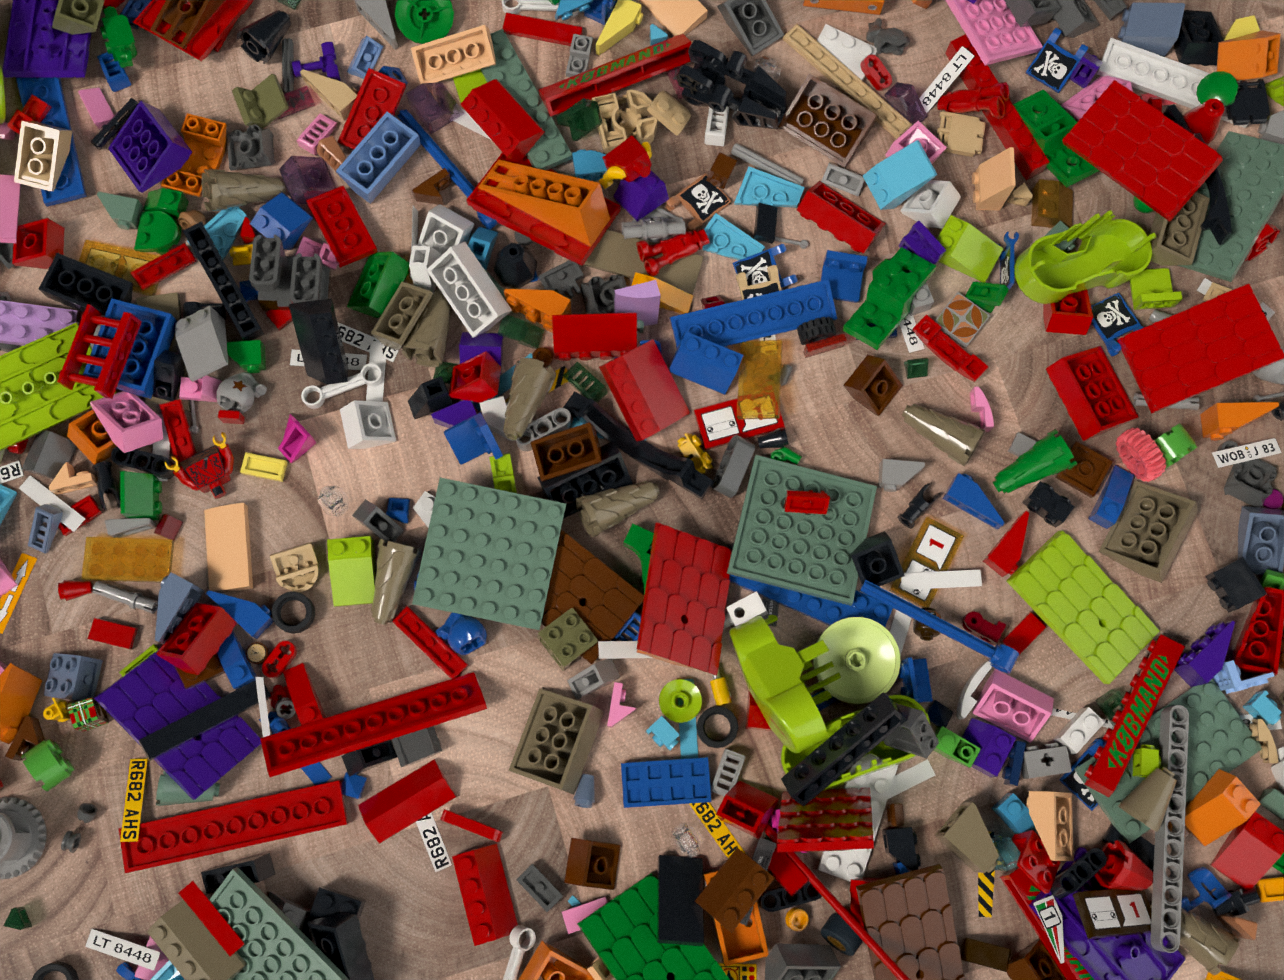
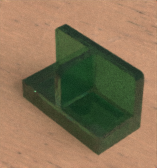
M585 98L556 117L558 125L570 128L573 141H578L603 123L598 103Z

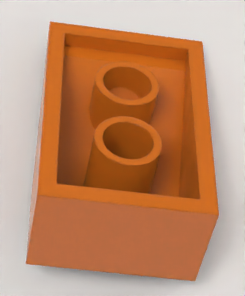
M1279 402L1216 403L1200 414L1203 438H1211L1212 441L1223 440L1225 436L1232 434L1279 407Z
M93 409L69 423L67 437L93 464L103 462L111 457V452L117 446L111 440Z
M12 663L0 675V740L7 744H10L15 738L26 715L29 716L42 683L40 678Z
M1218 769L1185 808V827L1203 846H1207L1246 822L1261 803L1236 776Z
M541 941L519 980L595 979L589 973L587 967L544 941Z

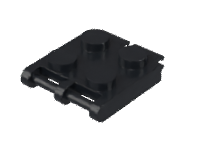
M1258 79L1257 82L1241 80L1240 83H1237L1240 88H1238L1234 103L1226 106L1228 120H1232L1233 125H1247L1249 122L1251 124L1265 123L1270 115L1264 80Z

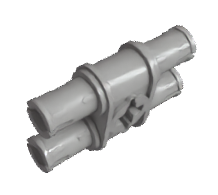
M659 216L646 219L641 218L636 222H621L624 239L640 237L644 240L661 237L664 239L667 235L686 233L685 221H683L682 217L664 219V217Z

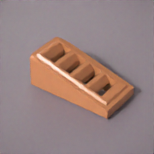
M333 136L319 140L316 149L317 153L336 171L347 157Z

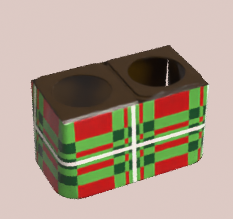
M92 697L67 705L72 725L76 730L86 732L109 723L106 710Z

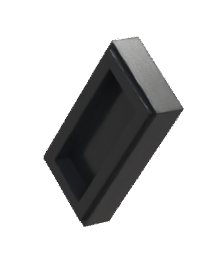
M758 203L756 206L754 239L773 244L776 233L777 207Z

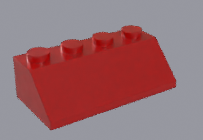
M497 79L472 89L460 104L504 155L517 162L524 158L545 133Z
M818 181L806 192L797 208V211L800 212L803 218L812 220L817 223L820 229L829 231L837 240L846 242L854 251L863 254L869 249L886 224L821 181Z
M493 844L452 856L474 946L509 936L513 928L518 926L498 845Z

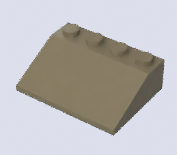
M1135 481L1116 523L1111 526L1099 552L1144 577L1162 583L1198 513L1196 501Z
M539 688L509 771L574 795L604 711L593 705Z

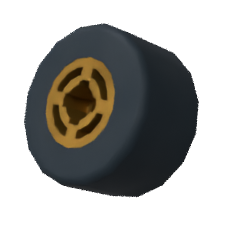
M832 913L820 931L822 937L832 947L848 956H853L863 942L838 913Z

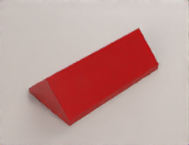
M434 759L360 803L358 807L365 825L380 844L456 798V795Z

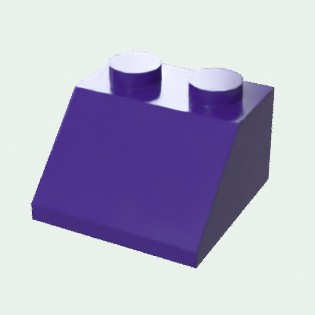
M650 171L647 177L639 176L632 182L622 179L613 196L636 221H639V219L645 217L669 200L665 183L653 171Z
M974 718L970 719L962 735V738L980 748L971 767L989 777H997L1016 737L998 727Z

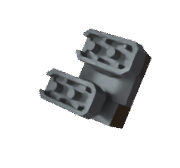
M259 234L253 239L249 281L258 291V301L262 310H290L289 304L329 299L331 271L330 268L322 264L321 258L316 253H314V257H302L301 253L295 257H286L283 243L277 235H274V238H262Z

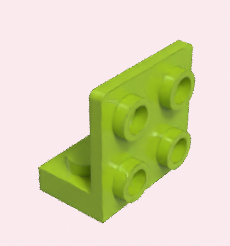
M1168 268L1146 269L1129 280L1134 310L1173 308L1182 300L1181 291L1173 292Z

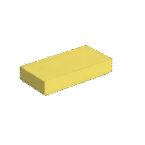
M245 452L240 473L283 482L288 462Z

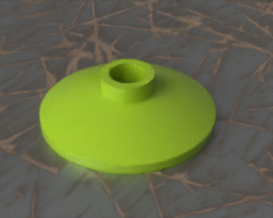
M684 679L670 681L662 688L659 695L661 712L673 722L684 723L692 720L697 716L702 706V697L699 689L692 682ZM677 698H681L683 700L682 706H678L676 704Z

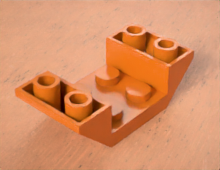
M187 113L181 133L192 153L179 170L162 180L161 187L202 197V173H205V169L219 170L225 154L226 123Z

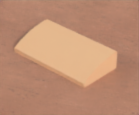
M639 0L673 37L682 33L684 35L688 34L707 19L708 10L698 0Z
M486 25L411 48L421 87L496 65L491 34Z
M236 503L204 510L209 590L222 593L253 589L248 506L245 503Z

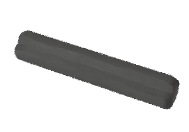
M290 38L282 40V91L285 95H292L294 93V71L292 67L294 43Z

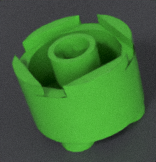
M1181 423L1155 439V443L1157 446H1160L1159 449L1166 460L1165 469L1197 448L1195 441Z
M50 739L43 740L21 756V758L26 759L23 763L36 782L42 780L45 783L41 787L47 792L71 776V772L75 770L68 759L65 760L61 757L60 754L63 753L61 747Z

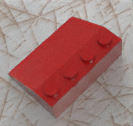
M637 313L552 315L554 357L560 361H569L571 358H579L583 361L591 360L592 358L610 360L612 357H619L637 347Z
M654 339L599 366L636 441H642L690 413Z
M1101 346L1063 357L1046 368L1050 380L1055 386L1083 441L1097 437L1139 418Z

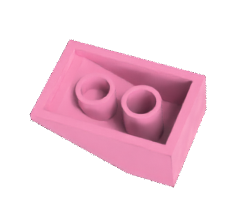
M122 391L114 394L113 399L103 397L90 402L91 407L111 440L122 452H131L137 448L163 440L162 419L136 395Z

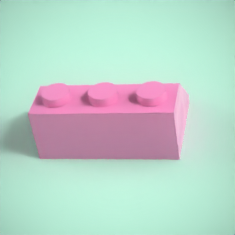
M1100 76L1060 106L1078 122L1114 80L1133 92L1131 82L1111 76Z
M995 669L985 683L972 713L1031 743L1051 716L1054 698Z

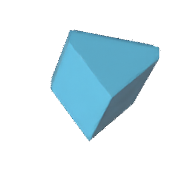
M654 24L650 25V46L667 40L668 34Z

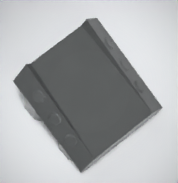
M254 124L249 126L244 132L234 130L227 134L229 169L232 171L275 164L274 136L269 128L262 129Z
M611 275L606 279H602L599 276L592 277L589 282L581 284V293L587 314L614 313L615 290L627 287L624 275Z
M1260 459L1233 464L1224 486L1225 495H1231L1252 507H1262L1265 499L1272 494L1273 488L1271 483L1276 478L1277 468Z
M434 726L392 739L401 767L415 764L442 751L441 742L437 737Z

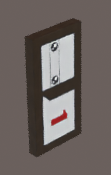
M1107 889L1081 891L1072 894L1088 939L1151 933L1152 910L1144 890Z

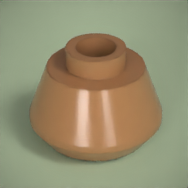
M190 210L179 214L178 221L183 230L201 221L203 225H206L205 216L200 211Z

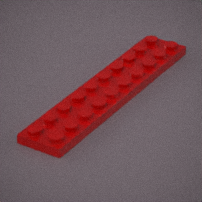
M469 673L260 738L269 777H274L487 709L475 673Z
M341 781L142 823L139 828L138 841L120 842L124 872L131 873L348 825ZM119 828V836H120V838H121V829H122V828Z

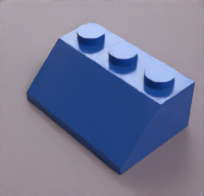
M686 331L682 334L669 371L672 374L725 395L737 373L743 354Z

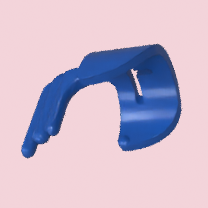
M1200 867L1187 875L1193 886L1200 893V896L1193 901H1189L1187 897H1182L1181 907L1186 911H1190L1205 901L1215 909L1232 895L1221 885L1209 869ZM1201 883H1204V885L1208 888V890H1209L1210 892H1211L1213 889H1216L1215 891L1212 892V894L1217 898V900H1215V899L1205 890V888L1201 885Z

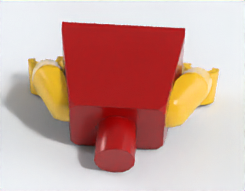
M631 135L602 157L607 171L604 173L603 178L598 180L601 186L607 189L613 184V179H623L632 182L639 176L647 177L652 166L650 161L652 157L650 143L643 142L640 144Z

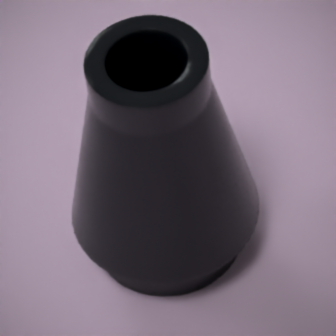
M777 428L763 436L757 437L760 449L784 448L785 445H789L785 428Z

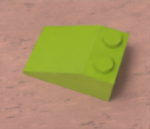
M952 215L948 218L937 238L939 243L946 249V252L938 261L939 263L983 283H986L1003 252L1002 247L970 223Z
M372 537L327 539L328 564L334 607L373 604L376 568L375 547Z

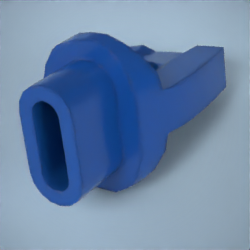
M276 712L268 713L270 732L276 734L289 730L287 722L282 717H279Z

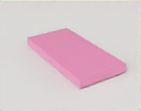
M0 175L1 243L17 242L21 184L14 182L15 176Z

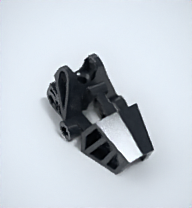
M693 40L688 49L690 62L695 63L693 68L682 65L676 76L678 85L684 88L681 94L684 100L695 106H709L716 112H724L726 107L735 110L732 118L739 126L778 129L786 111L787 92L759 65L753 72L744 68L747 62L745 54L739 51H732L729 58H726L724 53L700 40ZM725 75L746 85L742 98L738 96L733 97L734 93L727 87Z

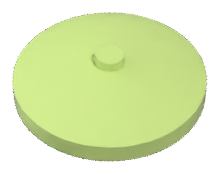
M864 617L844 618L827 627L818 638L817 642L823 640L829 651L813 659L814 669L831 661L834 664V667L816 675L818 681L820 682L838 672L841 675L840 679L823 687L833 697L847 703L872 702L883 692L887 693L895 683L900 670L899 648L892 634L878 622Z

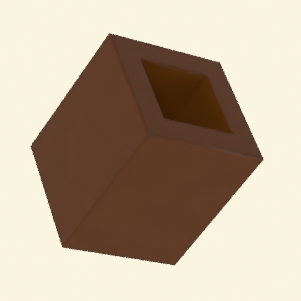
M719 152L706 181L715 187L724 189L737 160Z

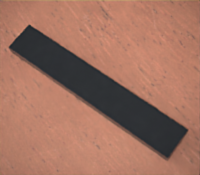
M256 680L140 739L139 744L148 760L151 761L258 705ZM264 684L266 700L271 698V694Z

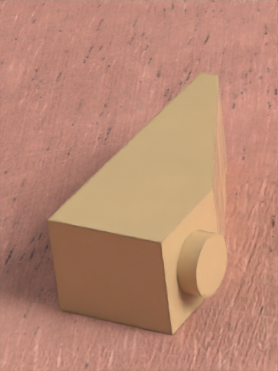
M304 69L300 71L303 81L332 110L345 120L349 116L358 94L357 90L354 87L349 88L344 82Z

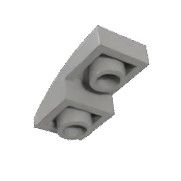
M573 35L566 77H572L587 71L593 37Z

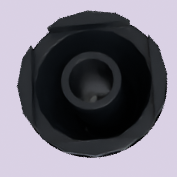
M276 10L240 29L237 32V40L241 39L243 43L241 48L254 61L259 62L261 60L263 61L262 64H266L290 28V17L286 12Z

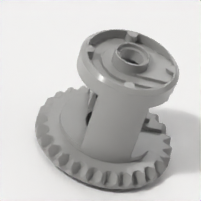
M0 798V879L14 878L31 869L41 857L46 844L47 830L41 813L31 803L20 798Z

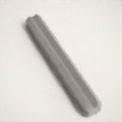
M738 143L733 146L731 153L736 157L771 175L800 186L803 184L804 179Z

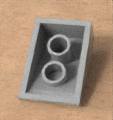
M211 306L198 310L196 313L175 323V337L192 382L228 365L225 320Z

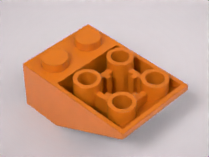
M1261 30L1219 42L1217 72L1224 71L1230 73L1236 81L1262 78L1276 74L1278 72L1281 33Z
M504 290L505 300L512 309V312L516 314L518 312L522 313L527 320L532 323L538 322L551 333H553L552 315L572 314L571 300L553 290Z

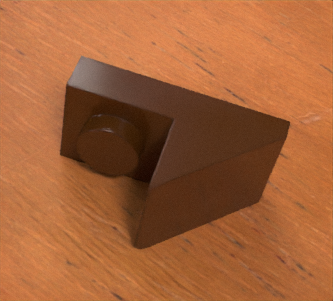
M443 168L412 190L414 199L417 202L444 205L443 198L438 191L445 190L451 183L448 171Z
M26 715L5 757L21 761V756L30 750V743L38 745L45 740L38 718Z

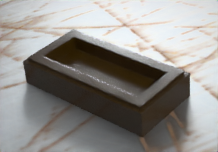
M965 938L961 960L1007 972L1011 949Z

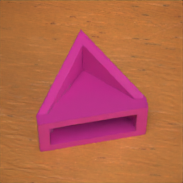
M290 414L283 440L278 449L290 463H294L313 447L316 441Z

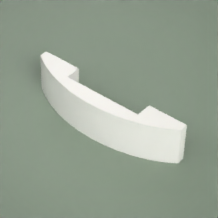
M988 660L974 671L961 692L956 717L959 720L965 719L977 703L971 697V694L992 668L991 662Z

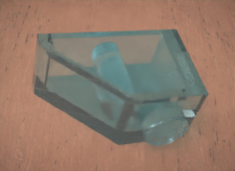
M1001 834L991 837L999 854L994 870L1008 871L1018 867L1017 861L1021 853L1011 838L1002 837Z

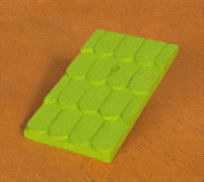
M76 322L0 356V451L93 409L90 402L104 397L94 390L95 386L75 382L73 390H69L57 382L80 323ZM91 345L89 346L86 355H90V354H91V352H92ZM87 363L82 364L79 371L80 375H83Z
M1057 531L1006 580L1103 684H1110L1128 663L1160 632L1144 612L1133 604L1119 586L1114 584L1089 555H1086L1064 531Z

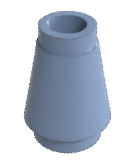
M581 775L573 798L575 806L592 808V804L595 803L593 775Z

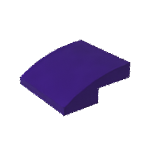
M917 221L912 226L910 232L902 238L899 244L900 248L903 247L934 265L946 252V249L920 221Z

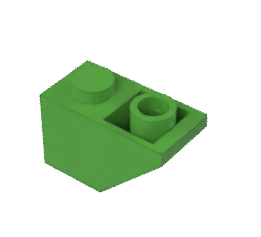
M943 726L936 728L934 733L939 744L933 751L971 768L980 748Z

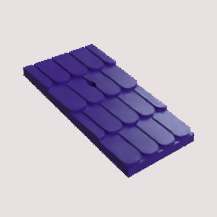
M13 0L2 69L4 77L85 78L92 32L72 35L52 28L59 0Z
M159 649L94 698L138 744L139 740L221 698L206 682L185 689L174 665L156 654ZM237 715L202 733L195 740L193 738L158 756L154 761L192 800H195L261 744V740L248 724Z
M1079 847L1073 853L1074 860L1086 853L1087 850ZM1067 861L1061 867V870H1059L1056 873V876L1060 874L1066 867H1068L1073 861ZM1093 876L1076 892L1107 890L1108 888L1101 886L1095 876ZM1041 891L1036 896V899L1029 904L1038 917L1039 915L1033 903L1051 896V891L1046 894ZM1070 894L1064 898H1056L1054 896L1062 914L1064 946L1073 957L1078 959L1094 980H1170L1186 960L1178 950L1174 953L1155 950L1151 945V933L1088 939L1073 895ZM1166 936L1163 938L1164 947L1168 943Z

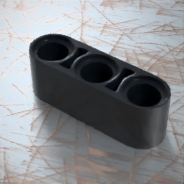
M118 447L114 448L111 452L112 461L123 469L153 474L162 479H171L175 476L174 470L167 469L164 472H160L165 461L170 466L174 465L172 461L164 456L137 449L124 453ZM127 454L126 460L120 462L121 456ZM144 459H148L147 464L143 467H140L141 461Z
M1111 823L1102 840L1115 844L1114 841L1116 840L1125 843L1154 872L1155 845L1141 836L1127 844L1120 832Z
M1093 848L1080 855L1055 877L1050 889L1052 895L1056 898H1064L1076 892L1106 865L1107 857L1105 853L1099 848Z
M808 881L796 892V899L792 902L787 901L785 896L787 891L781 886L764 891L759 898V905L765 911L775 912L816 901L822 895L817 891L814 896H810L807 893V887L811 883ZM768 895H773L775 904L768 908L764 904V899Z

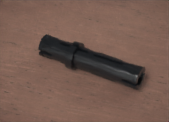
M130 98L107 124L102 125V130L91 140V143L101 150L111 138L117 136L116 133L126 123L139 103Z

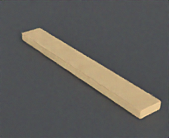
M798 24L783 36V40L845 95L877 114L879 117L876 122L894 138L898 139L912 126L907 119Z

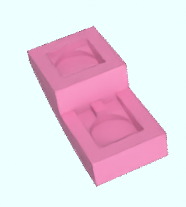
M303 236L296 255L301 253L302 257H314V253H316L321 258L323 265L335 270L338 263L328 244L323 243L322 245Z
M974 387L970 392L971 412H979L980 428L984 429L985 432H989L994 427L992 412L982 390L979 387Z
M606 896L562 911L568 934L581 930L577 923L606 904Z

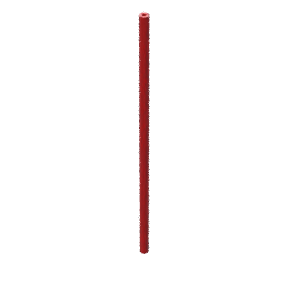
M767 823L763 832L777 846L778 834ZM784 852L808 878L812 886L898 980H911L795 852Z

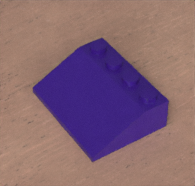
M142 100L108 148L141 193L179 170L192 153L191 149L162 111Z

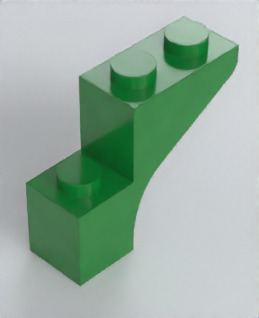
M632 523L623 546L632 550L640 559L643 595H645L650 562L648 551L651 552L654 533Z

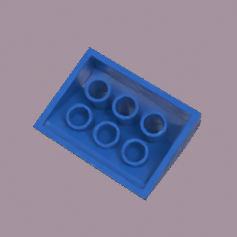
M111 298L105 317L120 320L123 312H128L142 321L117 389L151 399L154 385V360L164 350H169L177 320L170 313ZM101 325L98 336L113 339L117 328ZM94 344L90 356L105 359L110 347ZM87 364L83 375L98 378L102 367Z

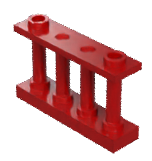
M87 304L57 382L69 390H73L75 382L95 386L94 390L105 398L113 399L142 321L128 312H123L120 320L102 317L101 312L92 305ZM97 325L117 328L114 338L108 339L94 336ZM90 343L110 347L107 357L104 359L86 355ZM87 363L101 366L102 370L99 377L94 378L80 375L79 371L82 364Z

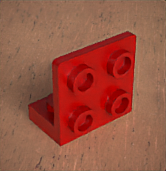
M1034 830L1013 835L1011 843L1021 852L1017 866L1044 894L1049 893L1061 861H1051L1041 838Z

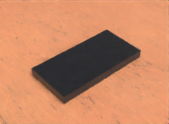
M658 856L657 943L703 946V908L695 902L696 898L703 891L702 858Z

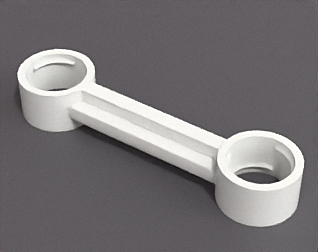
M502 0L503 11L512 14H518L521 10L556 11L559 3L552 5L548 0H515L518 2V5L509 8L505 5L509 0ZM579 10L576 11V12H573V13H572V14H573L572 17H575L576 15H578Z
M373 363L366 364L359 374L348 377V382L329 384L321 388L313 385L308 386L302 391L301 398L307 407L317 409L323 405L327 398L365 384L370 387L378 386L383 380V373L378 365ZM371 369L379 371V376L374 381L365 379L366 372ZM310 392H319L320 398L317 402L308 403L306 401V397Z
M523 925L516 926L510 933L509 939L513 949L503 980L517 979L524 953L530 950L535 943V932ZM526 931V939L519 945L520 935Z

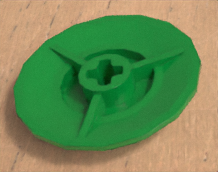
M398 0L395 18L398 28L406 38L415 43L425 44L444 38L453 25L454 11L450 0ZM424 10L427 14H430V16H427V20H423V17L419 16Z

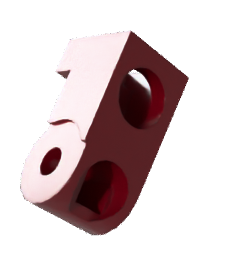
M975 611L966 614L962 618L964 630L991 645L998 643L1006 627V624L1001 621L993 624L983 619L982 615Z

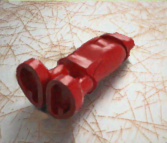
M1001 82L985 88L979 87L972 90L948 92L947 95H942L939 98L937 109L953 113L989 110L994 118L1001 119L1005 115L1003 101H1007L1009 98V86L1006 82Z
M701 229L699 231H687L685 234H677L667 240H660V243L655 245H649L645 240H641L636 243L640 260L644 262L646 272L649 276L654 277L659 274V269L693 255L698 250H702L703 246L709 244L710 241L705 230ZM660 253L663 254L662 257H659V258H656V259H655V258H652V257H654V256H656V255H658V254H660Z

